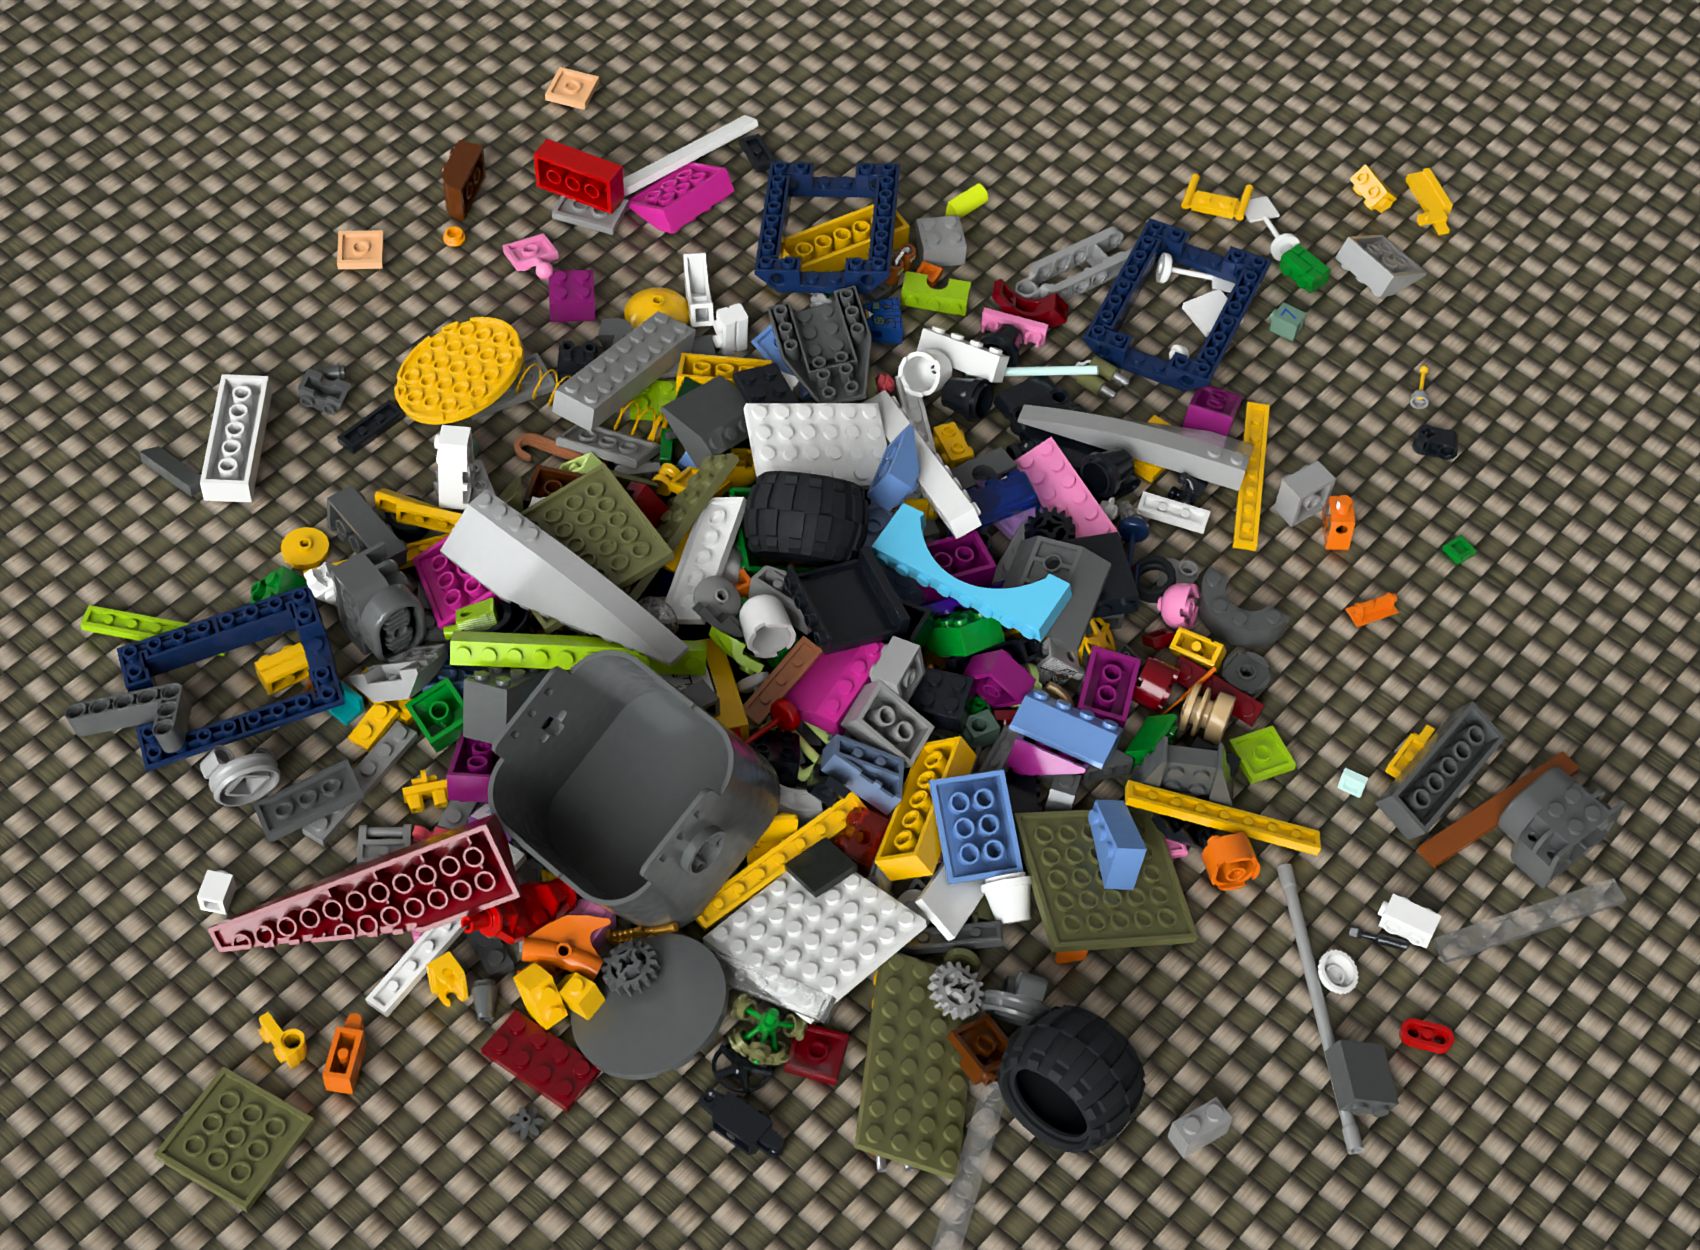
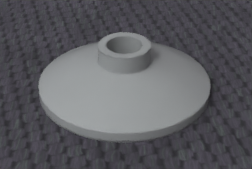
M718 576L707 577L700 581L694 590V605L700 602L706 607L709 604L719 615L723 612L728 617L731 615L736 617L740 611L741 598L739 592L725 578ZM717 594L721 595L723 600L719 599Z

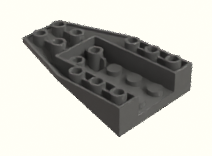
M856 286L833 291L834 303L794 313L792 312L790 302L768 307L770 324L782 360L816 403H848L866 398L872 336Z

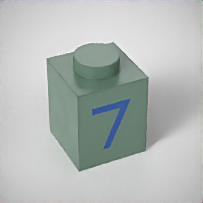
M1283 302L1270 315L1269 320L1272 321L1270 331L1294 341L1303 328L1307 313Z

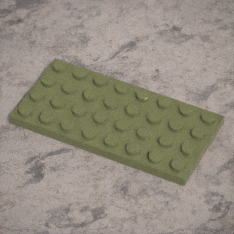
M896 952L879 966L877 971L854 1148L954 1180L959 1174L969 1077L959 1065L963 1059L962 1056L947 1039L950 1031L975 1020L976 1013L965 1020H962L960 1016L952 1020L951 1013L943 1016V1008L936 1009L934 1007L937 1003L936 999L932 1000L929 998L933 991L927 989V986L932 983L929 977L935 973L934 971L939 966Z

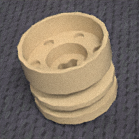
M1196 683L1184 702L1180 714L1179 732L1185 734L1188 725L1192 724L1190 736L1194 737L1198 730L1203 728L1205 729L1203 740L1219 746L1230 719L1236 697L1220 692L1215 701L1210 700L1211 688L1207 687L1202 697L1199 696L1202 685Z

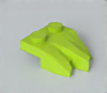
M711 626L708 635L724 653L740 664L739 669L750 675H753L754 672L761 673L764 667V660L744 651L746 646L744 639L726 634Z

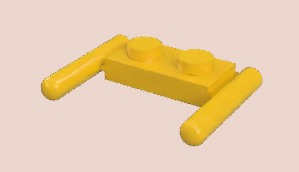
M1198 174L1192 175L1181 204L1183 209L1191 208V211L1230 219L1235 217L1237 220H1243L1254 189L1252 185H1246L1241 201H1238V198L1198 190L1195 192L1200 176Z

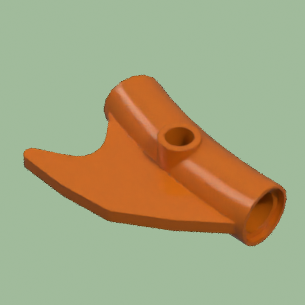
M588 915L563 916L543 926L530 936L524 937L522 961L541 963L573 973L577 972L583 977L594 981L604 961L593 948L590 935L593 931L610 925L611 921L607 918ZM562 948L566 949L568 954L562 956L559 954L558 950Z

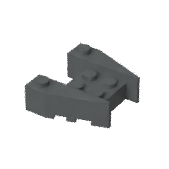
M1164 736L1156 744L1154 752L1147 754L1144 757L1143 763L1133 769L1131 781L1172 792L1205 795L1204 800L1233 808L1234 780L1230 774V766L1227 764L1226 752L1222 743H1219L1217 751L1168 745V737Z

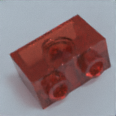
M854 807L847 815V825L844 832L838 837L835 846L856 865L870 868L890 820L864 807ZM859 830L863 832V839L860 843L857 840Z

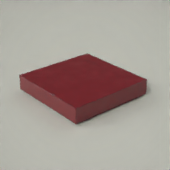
M807 1023V1030L804 1033L803 1040L798 1041L796 1037H793L788 1053L790 1060L785 1063L784 1072L836 1086L849 1044L850 1034Z

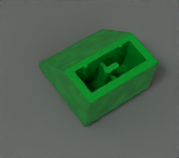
M282 566L252 585L249 604L305 586L307 579Z
M1177 715L1148 716L1125 751V754L1133 758L1132 771L1137 765L1143 763L1144 757L1147 754L1154 752L1156 744L1164 736L1168 737V745H1174L1175 741L1173 738L1178 730V727L1175 726Z

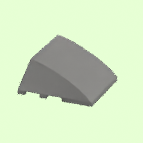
M445 643L413 647L388 658L389 663L372 665L367 667L368 671L366 673H354L347 676L348 681L373 702L409 699L421 691L442 667L448 656Z

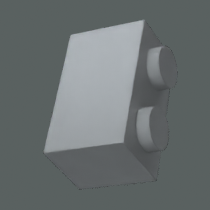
M1216 1097L1172 1122L1167 1137L1184 1159L1228 1133L1233 1118Z

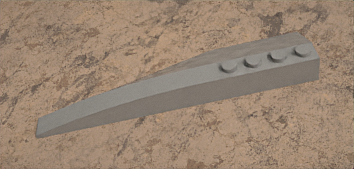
M487 489L467 505L440 549L441 554L505 602L517 603L521 608L528 611L532 609L539 612L541 616L558 619L560 623L587 634L599 635L603 640L613 643V641L617 642L628 650L640 651L644 656L672 666L689 650V647L614 583Z

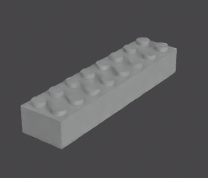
M657 311L556 388L552 412L592 432L680 361L681 353H691L696 330L683 322L669 317L665 313Z

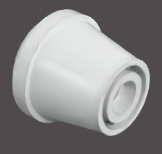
M1026 872L985 879V884L980 886L982 894L986 896L995 921L1001 920L1002 925L1031 920L1032 880L1031 876H1026Z

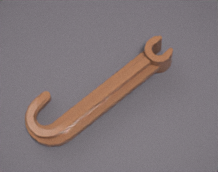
M525 433L519 436L514 443L516 455L526 461H531L532 458L529 453L521 449L525 445L567 460L585 455L584 453L557 446L556 440L537 433ZM598 458L602 463H605V465L608 467L607 460Z

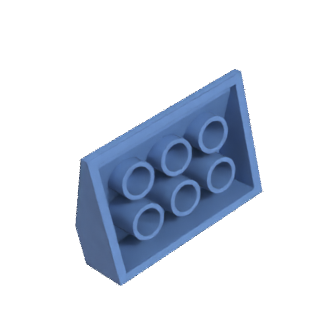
M1004 769L929 781L948 884L982 881L1000 875L1024 872Z

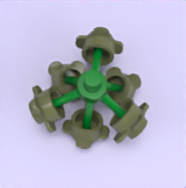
M742 993L733 1003L731 1016L734 1018L738 1016V1019L745 1021L750 1019L751 1024L755 1025V1028L751 1031L746 1028H734L733 1035L731 1034L728 1039L736 1052L744 1057L749 1055L748 1060L754 1064L780 1065L790 1060V1056L787 1054L789 1047L784 1042L777 1041L776 1033L783 1027V1032L787 1037H796V1040L801 1041L807 1030V1021L793 1011L784 1018V1021H779V1011L771 1007L759 1013L756 1011L757 1002L755 997L752 995L748 997L746 993ZM755 1034L760 1038V1042H755L753 1037ZM770 1035L771 1042L765 1045L767 1037Z

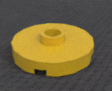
M303 527L295 529L285 536L282 540L281 552L283 560L293 568L307 570L320 566L324 559L326 561L329 557L330 545L327 536L322 531L316 528Z

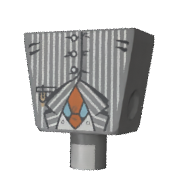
M1050 637L1040 644L1043 655L1029 662L1037 666L1039 682L1043 685L1052 681L1062 686L1071 678L1076 680L1082 679L1085 672L1084 667L1079 665L1078 652L1055 646Z

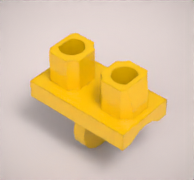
M425 769L420 770V778L411 779L412 786L402 788L404 802L408 803L412 814L425 810L423 802L425 799L433 798L435 808L438 809L447 807L449 803L447 779L437 781V775L426 776Z

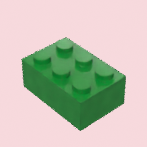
M955 610V612L946 614V617L942 619L940 617L934 618L935 628L923 648L925 655L969 656L1005 641L1001 623L992 617L986 618L978 611L974 612V610L963 612Z

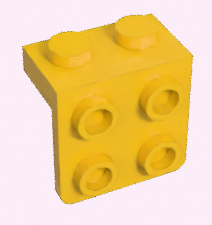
M780 813L775 816L768 829L747 854V866L795 833L798 827V816L790 813Z

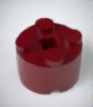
M1149 655L1135 683L1131 700L1160 714L1181 670Z

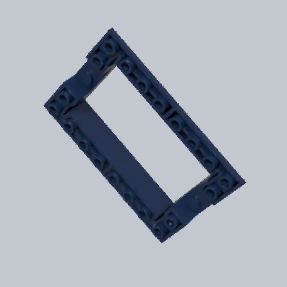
M771 162L754 274L777 292L834 293L833 291L856 286L858 294L870 293L890 277L900 164L857 163L855 177H814V163ZM791 197L875 198L869 260H862L857 257L846 258L844 272H802L801 257L788 256L783 258Z
M1149 218L1085 333L1083 341L1095 355L1120 369L1187 392L1207 386L1211 382L1272 260L1232 246L1226 256L1188 244L1189 231ZM1164 252L1172 256L1174 263L1235 283L1196 361L1184 354L1175 352L1169 362L1132 349L1133 336L1122 332L1119 333L1123 322L1157 260Z
M308 585L116 648L126 689L128 692L157 686L156 675L296 629L302 641L309 665L310 679L317 693L316 696L314 690L187 732L184 745L173 753L164 752L152 732L154 722L141 724L136 728L146 771L212 750L217 745L224 746L345 704V694L324 623L312 590Z

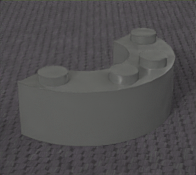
M1209 567L1202 580L1197 606H1199L1198 613L1201 621L1214 636L1231 645L1255 648L1269 645L1284 635L1290 617L1271 605L1257 611H1247L1236 607L1226 594L1230 579Z

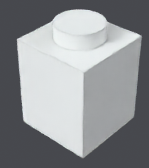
M207 870L197 895L201 910L227 915L236 891V884L232 874L223 870Z

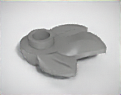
M1167 558L1175 569L1176 583L1194 584V581L1199 577V569L1196 563L1190 560L1180 562L1174 558ZM1162 572L1163 574L1157 581V587L1163 586L1168 580L1164 572Z

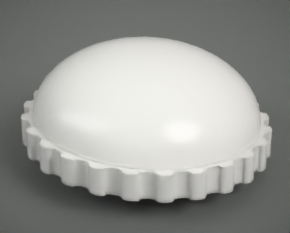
M1337 949L1327 951L1321 956L1318 965V975L1322 984L1330 991L1340 995L1351 992L1356 987L1357 980L1359 979L1357 966L1347 953Z

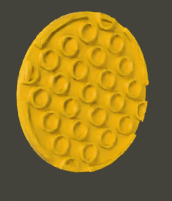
M472 317L470 321L463 323L456 321L442 327V331L433 337L428 336L421 341L406 357L396 377L398 381L394 387L395 397L404 413L420 423L432 425L448 424L471 417L499 399L516 379L524 359L522 340L509 323L493 317Z

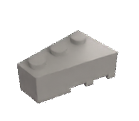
M765 565L751 577L748 599L761 594L775 596L783 603L792 626L808 635L811 629L806 626L802 612L796 608L791 592L787 591L784 585V577L787 571Z

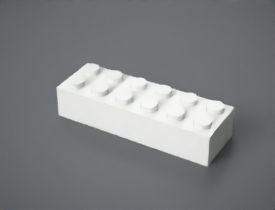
M221 375L200 480L205 501L252 502L272 397L268 376Z

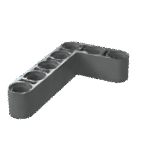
M170 683L75 703L66 710L65 717L78 736H88L154 722L152 729L154 736L164 752L173 753L181 749L185 743L192 703L181 684Z

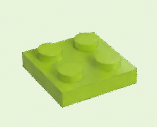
M656 380L634 397L631 401H637L639 416L646 408L653 407L657 419L662 413L659 408L675 400L677 381ZM636 403L630 404L629 415L631 420H636L637 417ZM648 409L640 420L653 421V410Z
M1273 725L1230 739L1228 742L1231 752L1241 759L1239 766L1250 785L1292 771L1296 767L1295 761Z

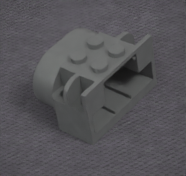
M383 541L330 569L341 628L363 655L372 652L380 661L389 662L388 658L413 647H418L426 634L424 607L413 593L414 588L411 582L400 573L397 563L387 557Z
M1553 767L1533 781L1509 803L1498 820V827L1515 842L1510 854L1511 860L1544 889L1610 834L1626 802L1621 800L1611 808L1602 800L1606 793L1602 788L1593 792L1589 788L1579 785L1562 768Z

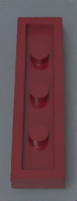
M1182 655L1174 665V667L1181 670L1176 681L1187 688H1191L1208 672ZM1213 674L1201 684L1200 696L1203 697L1207 687H1210V700L1215 701L1220 692L1235 696L1236 700L1231 714L1252 727L1265 708V705Z

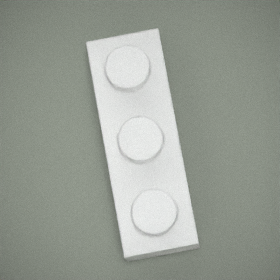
M1143 491L1136 514L1204 534L1211 511Z

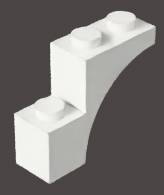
M706 253L683 254L686 299L688 300L691 327L713 326V303L708 282Z
M780 784V803L776 816L780 813L795 814L798 816V827L806 825L823 812L821 801L809 794L807 790L788 788Z

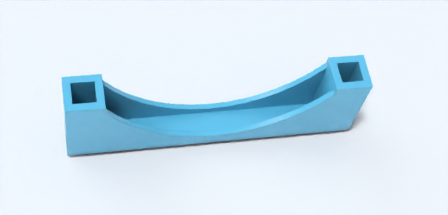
M905 503L900 506L872 545L873 554L880 565L884 567L889 566L900 575L915 579L924 587L930 586L936 589L940 595L944 597L950 596L956 599L962 606L966 608L972 607L978 610L982 616L986 618L992 617L998 620L1004 627L1020 631L1028 639L1034 638L1040 642L1043 640L1072 597L1070 583L1051 574L1035 583L1004 589L983 588L960 581L941 568L930 554L924 541L923 530L926 527L924 512Z

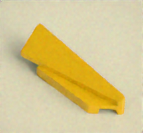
M382 488L375 493V509L396 514V522L451 533L462 515L461 513L451 512L386 488Z

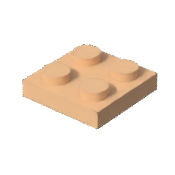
M560 67L545 93V99L585 110L599 84V76Z
M383 230L339 231L338 269H382Z

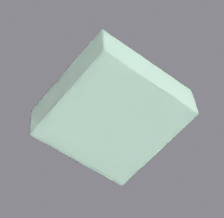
M1345 768L1337 788L1360 798L1368 778Z

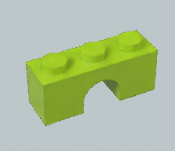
M906 271L900 305L954 315H966L971 282L949 279L947 287L933 289L927 284V274Z

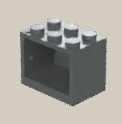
M487 667L465 678L463 737L493 744L500 732L549 672V669ZM548 719L544 722L541 728L548 725Z

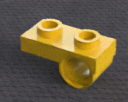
M269 1012L259 1017L261 1028L258 1031L266 1043L271 1042L275 1047L273 1052L279 1062L283 1063L285 1061L290 1069L299 1065L308 1054L303 1032L295 1028L283 1032ZM292 1044H299L295 1048H288Z

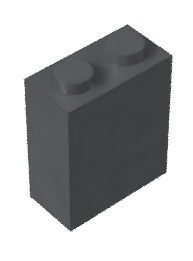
M1340 1039L1325 1051L1339 1111H1347L1356 1115L1362 1113L1373 1114L1375 1117H1382L1389 1114L1390 1110L1399 1104L1384 1045Z

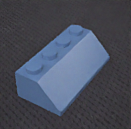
M1032 689L1025 695L1009 726V729L1100 769L1114 756L1124 730L1118 727V724L1112 720L1097 718L1093 712L1074 708L1070 702L1062 699H1053L1049 697L1047 692L1039 689Z

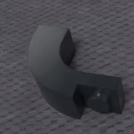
M821 752L810 773L807 782V792L832 808L836 799H845L850 789L821 771Z

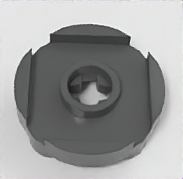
M1246 651V654H1238L1236 652L1229 655L1224 661L1221 679L1253 698L1255 695L1262 693L1269 685L1271 673L1268 662L1262 656ZM1241 671L1244 673L1249 671L1250 677L1243 676Z

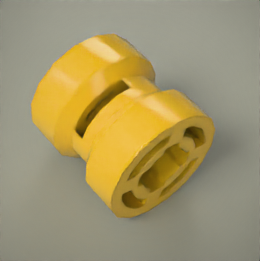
M670 463L662 464L658 474L651 480L658 483L656 491L658 494L669 496L672 493L668 491L669 481L681 473L675 465Z

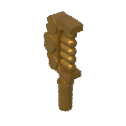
M673 921L656 927L638 925L634 929H624L618 932L610 928L606 931V939L617 947L619 943H624L636 937H648V935L656 937L657 935L677 932L679 927L678 923Z

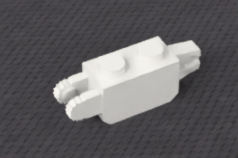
M324 562L318 568L310 569L304 573L307 585L312 590L314 597L337 606L330 570L336 565Z

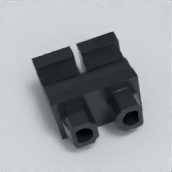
M563 341L562 345H559L558 382L565 376L570 375L572 377L600 356L601 348L597 347L595 342H586L583 346H574L572 341ZM565 378V379L560 383V385H562V384H563L565 381H567L569 378Z

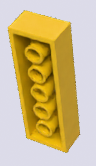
M874 204L786 237L783 258L788 256L801 257L802 272H825L828 270L830 272H839L845 269L846 258L857 257L862 260H869ZM897 210L892 251L899 249L902 244L908 243L910 226Z
M962 736L926 742L909 770L902 790V800L894 809L874 861L890 881L934 874L942 850L929 781L970 775L977 755Z

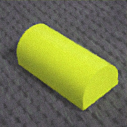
M979 183L948 202L945 216L959 215L961 219L987 203L989 197L986 189Z

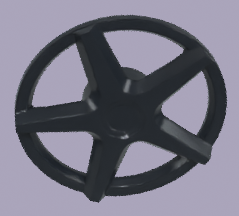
M730 1043L722 1044L713 1056V1075L722 1086L731 1091L739 1093L754 1092L763 1088L771 1078L772 1064L767 1065V1068L754 1065L748 1060L749 1055L738 1057L729 1050L732 1049ZM721 1054H724L731 1062V1065L717 1071V1060ZM752 1073L766 1075L762 1083L750 1088L749 1077ZM732 1074L733 1077L740 1080L741 1088L725 1083L721 1077Z

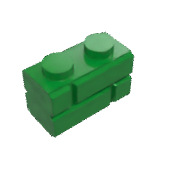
M1300 244L1283 253L1279 264V269L1283 275L1289 276L1296 282L1299 288H1304L1310 294L1317 290L1318 287L1320 288L1326 284L1331 270Z

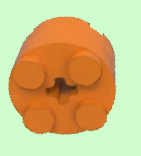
M1244 832L1225 836L1215 835L1207 840L1208 845L1204 848L1201 858L1213 886L1215 884L1218 886V889L1223 891L1235 890L1245 886V881L1250 877L1254 880L1259 875L1261 869L1250 840Z

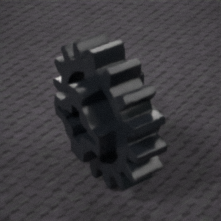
M1044 507V513L1036 510L1035 518L1033 516L1028 517V523L1024 525V539L1035 536L1058 541L1074 539L1076 526L1072 524L1071 516L1066 517V511L1063 510L1059 514L1057 513V507H1054L1052 512H1049L1047 507Z

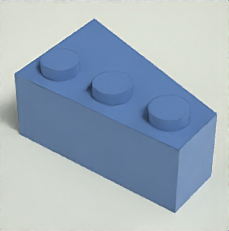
M1095 800L1093 809L1089 811L1088 821L1091 826L1104 889L1133 890L1147 848L1127 805H1125V801Z

